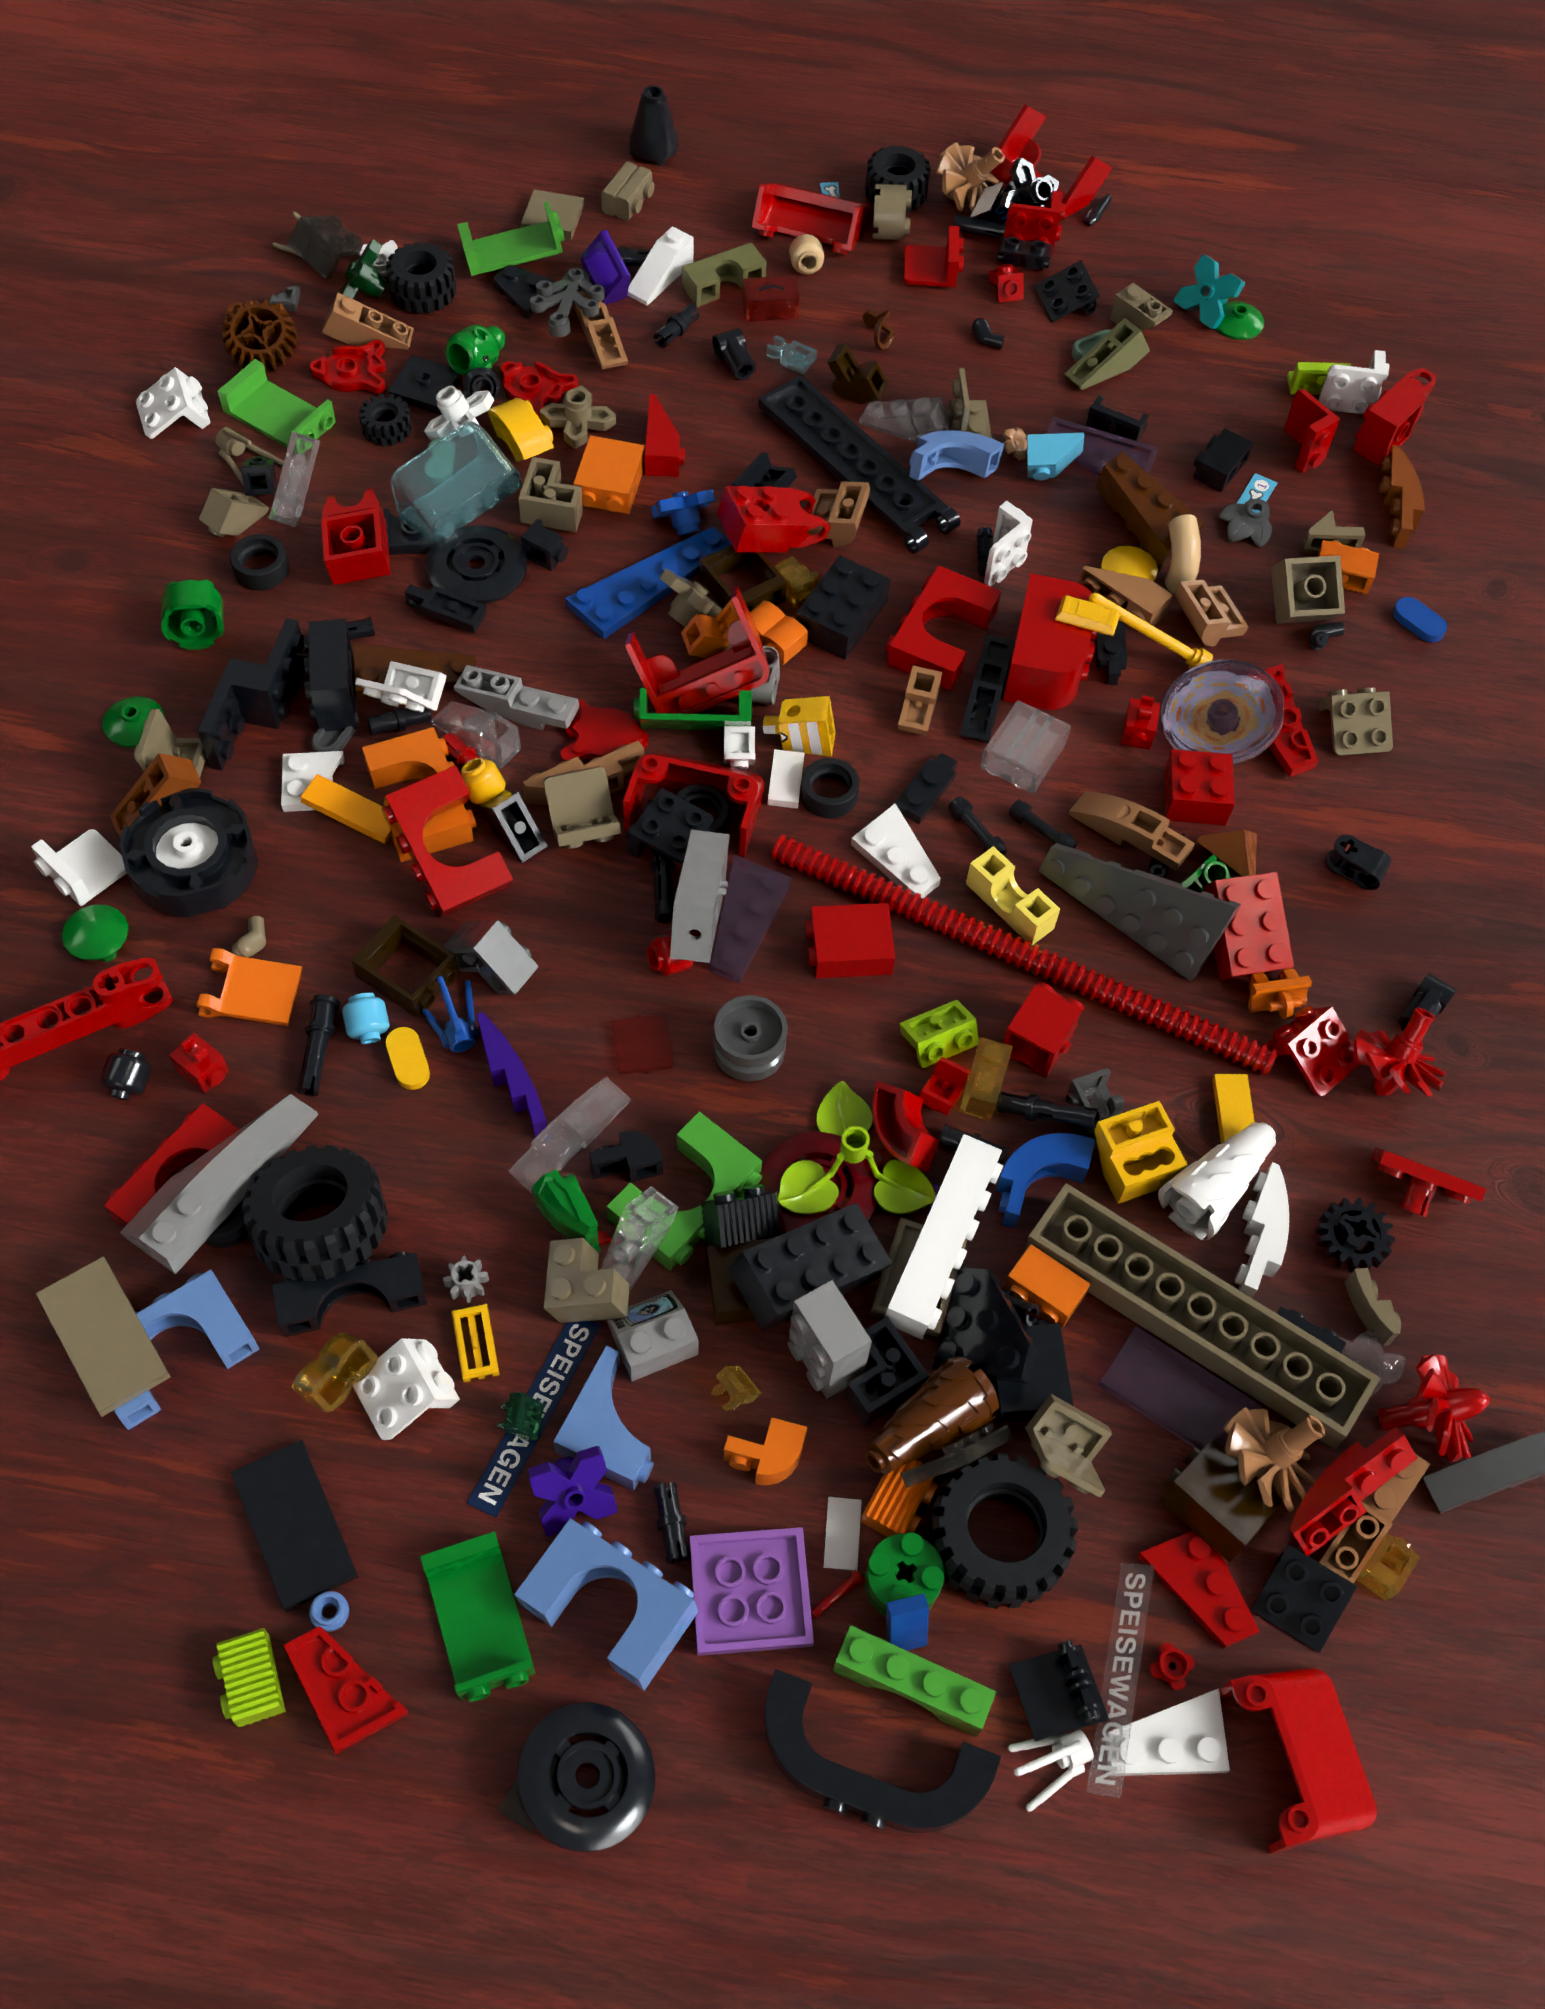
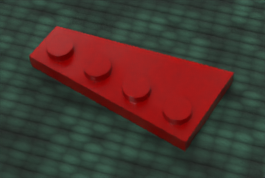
M1283 664L1246 677L1256 681H1263L1271 687V694L1277 709V719L1274 724V734L1266 744L1290 778L1315 769L1318 759L1308 731L1303 729L1301 723L1302 715L1299 707H1295L1290 683L1287 684L1284 677L1286 671Z

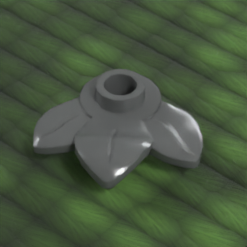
M1251 499L1245 504H1230L1219 515L1221 520L1229 523L1227 537L1230 543L1250 536L1254 544L1262 548L1268 542L1272 533V526L1268 521L1270 507L1264 500ZM1253 509H1257V510H1259V511H1261V512H1260V513H1254V512H1252V510H1253Z

